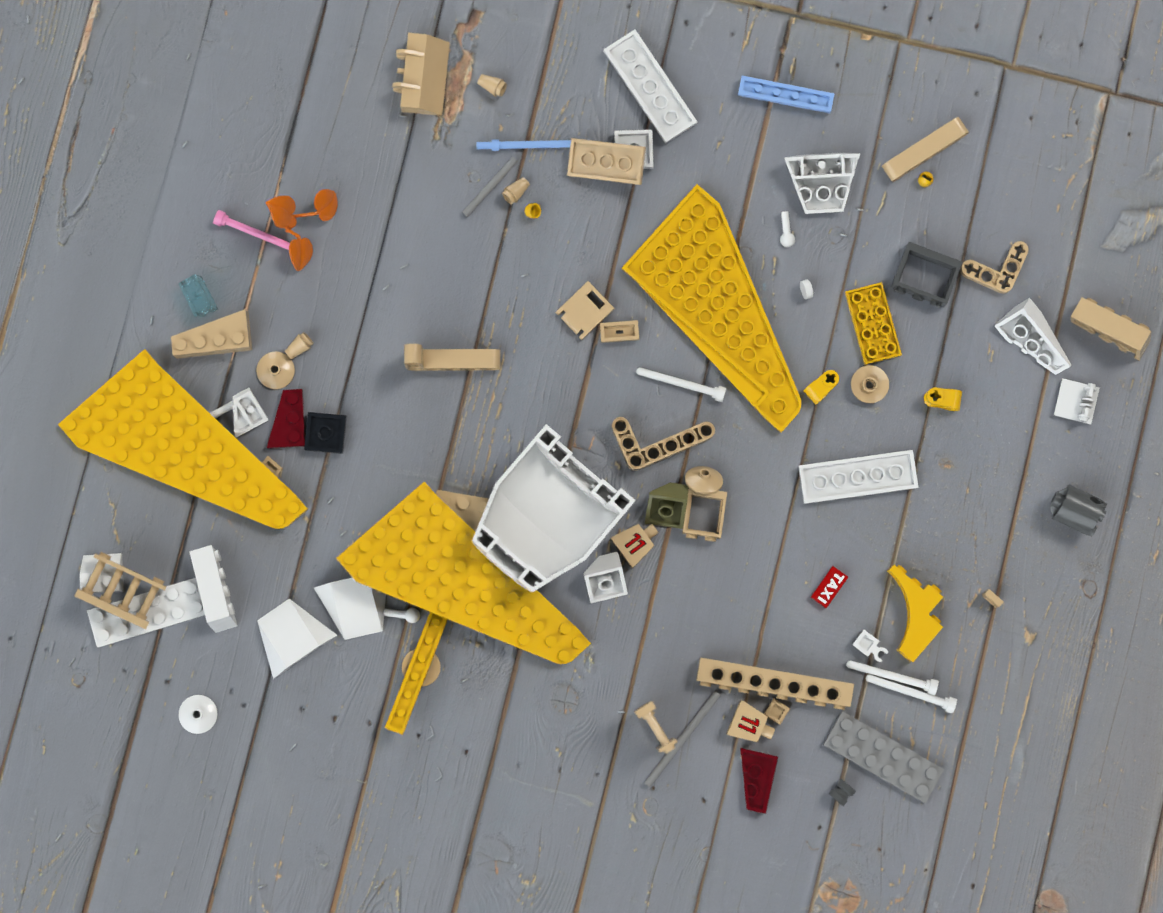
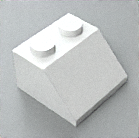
M122 553L107 554L111 556V561L123 566ZM83 555L80 569L81 590L83 587H86L98 562L94 555ZM107 563L105 564L92 590L94 593H105L116 568ZM123 574L114 592H124Z

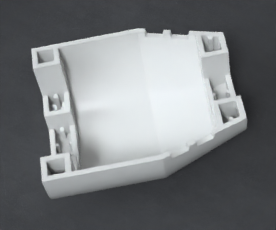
M547 424L495 483L472 540L479 551L495 566L530 592L537 590L585 561L636 501L622 488L617 491L603 478L599 479L572 456L573 453L559 441L561 436Z

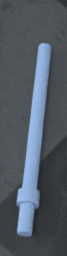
M498 139L491 140V142H476L477 149H492V151H499V149L570 148L571 140L499 141Z

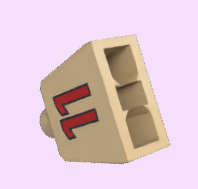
M637 524L613 536L611 541L630 567L634 568L654 547L650 539L659 532L653 524L644 530Z
M740 700L726 734L758 742L760 736L771 739L775 728L765 725L768 719L766 715Z

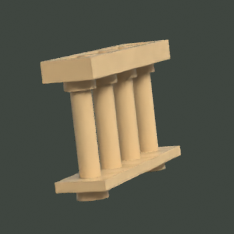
M100 552L99 555L95 553L94 558L98 559L93 573L86 587H83L82 590L78 588L74 596L146 629L149 621L146 620V614L159 588L162 590L166 589L167 586L163 585L165 581L156 577L152 580L111 561V556ZM107 563L115 567L116 570L104 595L98 598L93 595L94 591L92 590ZM123 572L134 576L122 603L117 607L111 604L112 600L110 598ZM141 580L152 584L140 611L136 612V614L128 612L130 609L128 606Z
M649 701L636 709L634 713L637 718L640 719L642 717L646 719L661 744L656 749L660 753L665 752L667 754L676 748L674 744L677 741L675 738H667L653 715L655 714L653 710L656 709V706L652 701Z

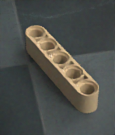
M956 117L882 165V168L890 180L894 182L962 139L969 131L961 119Z

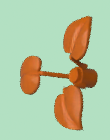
M322 189L316 194L314 207L317 211L310 213L293 214L296 204L290 196L281 195L266 202L274 225L277 228H284L285 232L291 233L297 238L293 239L289 245L290 259L296 271L302 270L310 261L313 254V246L308 238L301 239V236L291 229L296 226V218L319 214L321 221H328L333 218L337 210L338 201L336 193L332 190Z

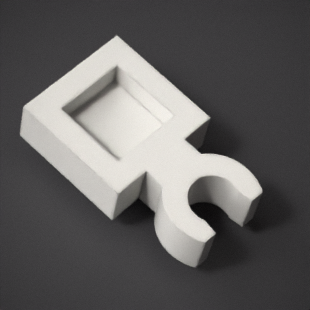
M863 630L852 644V646L867 657L872 653L874 659L878 662L882 661L878 657V652L888 653L887 649L876 646L879 640L866 630Z

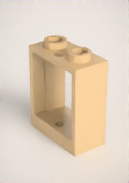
M689 488L682 534H686V538L697 539V536L705 537L706 541L716 542V539L721 538L727 492L717 491L712 494H700ZM692 497L720 500L716 533L688 529Z

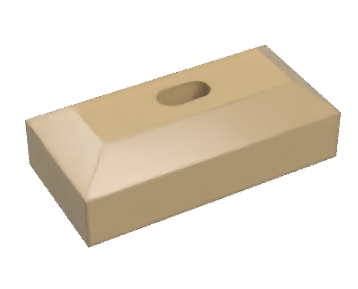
M638 320L600 323L601 343L639 340ZM616 331H623V333L616 334Z

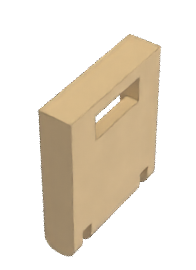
M587 281L556 311V314L559 316L565 311L566 313L561 319L576 335L583 330L584 333L579 337L583 340L615 308ZM592 292L605 303L600 309L588 298Z

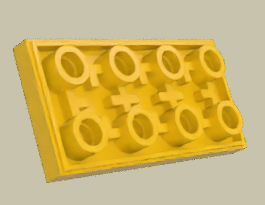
M882 282L845 291L864 365L902 356Z

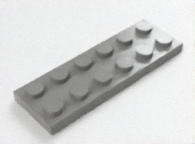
M843 711L840 713L823 744L923 803L927 802L944 771L943 768Z

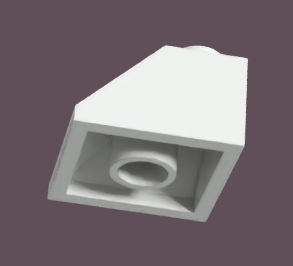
M618 552L599 556L584 572L590 603L628 594Z

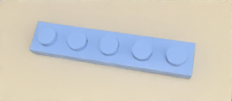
M747 76L741 77L738 96L825 113H831L834 93Z

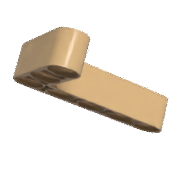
M405 344L404 365L407 370L411 371L500 370L501 350L423 349L421 344Z
M618 417L612 423V431L628 467L633 471L641 470L704 443L715 434L714 425L710 422H703L640 449L627 419ZM623 422L626 425V429L624 431L616 430V423ZM702 427H709L711 434L709 436L702 435ZM684 435H692L694 441L690 444L685 443L683 440ZM630 439L634 446L626 449L623 446V441ZM674 442L676 449L674 451L667 450L666 443ZM649 450H657L659 456L656 459H651L648 456ZM631 458H640L641 464L633 466L630 462Z

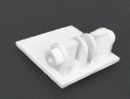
M1062 378L1054 415L1091 425L1100 388L1092 383L1087 385Z

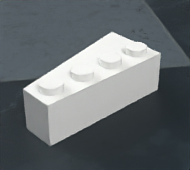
M212 545L189 551L208 625L215 633L237 627L234 607L229 598L230 591L224 580L226 575L219 563L221 561L219 550H215Z

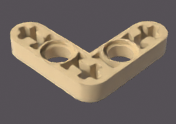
M1022 241L1015 242L1011 246L1000 272L974 260H966L961 265L960 273L967 279L1005 294L1013 288L1028 254V246ZM1019 246H1021V250L1024 253H1020L1018 255V258L1014 259L1017 253V250H1015L1014 248H1018ZM1012 262L1016 265L1017 269L1015 272L1007 270L1006 266L1008 263ZM970 264L972 265V270L978 271V269L980 268L981 271L978 273V276L976 278L975 272L971 271L970 273H967V269L964 267H967ZM989 272L992 276L991 281H984L981 277L982 273ZM1006 275L1010 276L1006 283L1009 287L1002 289V285L999 282H1003Z

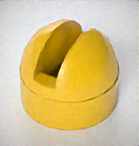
M927 171L922 172L918 177V183L922 187H929L934 181L933 175ZM924 175L928 177L929 179H931V181L927 180L926 178H923L922 176Z
M537 203L528 204L524 209L525 215L529 218H538L541 214L540 205Z

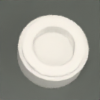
M809 280L800 281L803 298L805 300L812 298L814 293L811 282Z

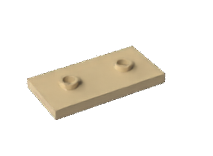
M571 138L567 176L642 185L646 147Z

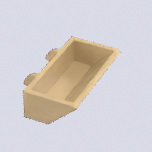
M408 33L407 49L396 50L397 58L405 60V67L397 69V73L404 74L403 83H392L393 91L402 93L400 104L402 112L442 116L450 42L427 34Z

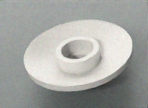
M193 695L187 698L179 709L181 725L187 731L195 734L209 731L215 725L218 716L214 702L203 695ZM195 711L200 712L199 718L194 717Z

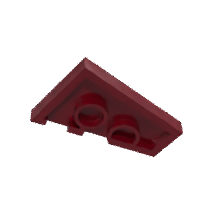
M303 389L283 390L267 449L305 447Z
M740 748L746 809L766 814L778 756Z

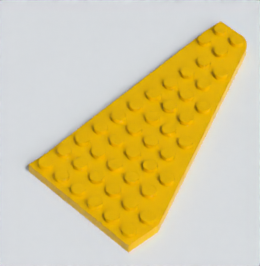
M696 184L626 262L622 270L640 285L766 421L782 433L800 412V395L721 205Z
M146 349L58 424L80 449L271 528H287L308 510L305 504L288 486L175 381Z
M425 481L336 558L351 577L362 585L553 663H569L591 644L581 631L538 590L533 592L526 590L482 554L472 542L475 531L448 507Z

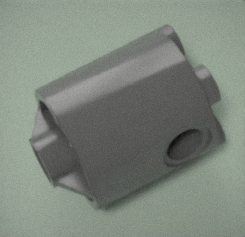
M1069 484L1066 488L1057 491L1050 503L1052 519L1093 537L1097 529V522H1102L1105 517L1106 511L1104 510L1107 503Z

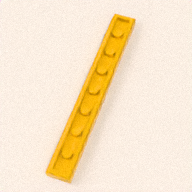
M431 612L429 613L385 729L401 735L404 734L448 619Z

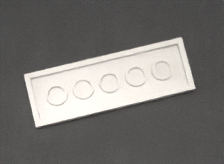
M636 30L631 31L604 49V53L665 144L697 124V120Z
M913 450L798 466L804 504L919 488Z
M196 578L167 586L165 590H158L146 614V620L149 621L146 629L98 607L87 610L97 648L205 616ZM148 592L133 596L128 606L130 608L128 612L133 614L139 612ZM123 600L113 602L111 604L118 607V605L121 604Z

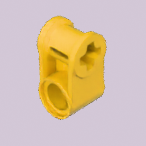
M827 370L808 385L803 392L817 405L837 385L839 375L834 370ZM826 376H828V377L833 376V377H834V379H833V382H834V383H832V382L827 383V382H826V379H827Z
M933 387L924 394V402L929 407L960 411L962 391ZM933 393L934 397H937L935 401H933V397H930Z

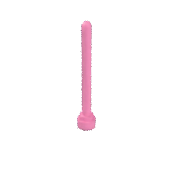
M218 210L214 217L213 224L220 227L228 225L289 250L290 242L233 220L226 215V212Z

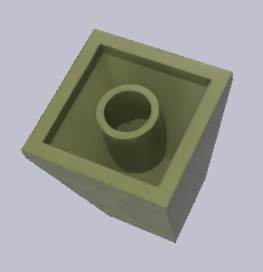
M668 483L650 491L645 524L683 529L689 487L684 484Z

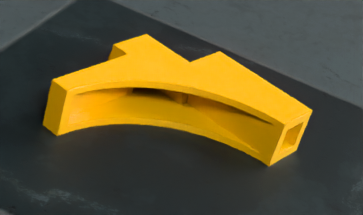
M892 565L887 572L899 585L907 607L905 634L896 650L912 663L943 628L940 625L941 620L933 614L932 616L929 615L943 598L940 594L942 591L934 584L932 586L927 584L922 589V584L914 577L912 579L906 575L907 571L902 566Z

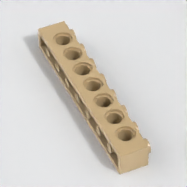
M706 658L699 659L696 681H700L701 686L711 687V684H718L719 689L730 690L731 687L738 688V692L748 694L750 690L757 691L759 696L768 697L769 693L776 694L777 699L788 700V697L796 698L795 702L806 704L807 700L815 701L814 705L826 707V703L834 704L835 709L845 710V707H851L854 688L852 683ZM714 669L722 671L721 679H713L712 671ZM732 673H740L741 681L739 683L732 682ZM754 675L760 678V684L757 687L752 686L750 683V679ZM772 679L779 681L780 685L776 690L771 689L769 686V682ZM791 682L798 684L799 689L796 693H791L788 689ZM811 685L816 686L818 689L817 694L813 697L808 694V688ZM831 688L837 693L836 698L833 700L827 697V691Z

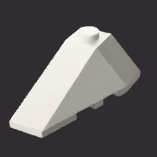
M1030 298L1015 306L994 325L1006 341L1011 344L1013 342L1022 348V352L1032 355L1039 364L1055 375L1071 366L1042 312Z

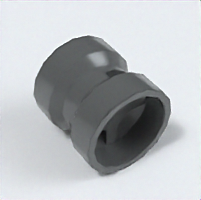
M840 779L837 783L838 787L832 789L828 794L844 806L847 803L848 796H853L856 791L844 780Z

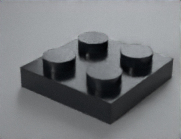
M308 412L304 450L343 454L347 416Z

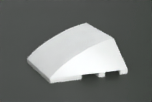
M826 153L784 157L805 214L844 211L860 153Z
M353 578L314 587L344 640L383 631L385 593L362 585Z
M291 599L286 600L257 620L273 679L338 636Z

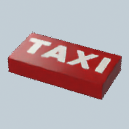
M832 566L810 598L824 608H827L848 579V576Z

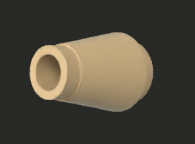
M481 74L478 79V85L495 97L503 96L506 91L507 83L503 79Z
M522 177L505 187L502 196L509 204L517 203L530 184Z
M303 332L296 336L285 350V353L289 358L293 359L311 349V345L314 343Z

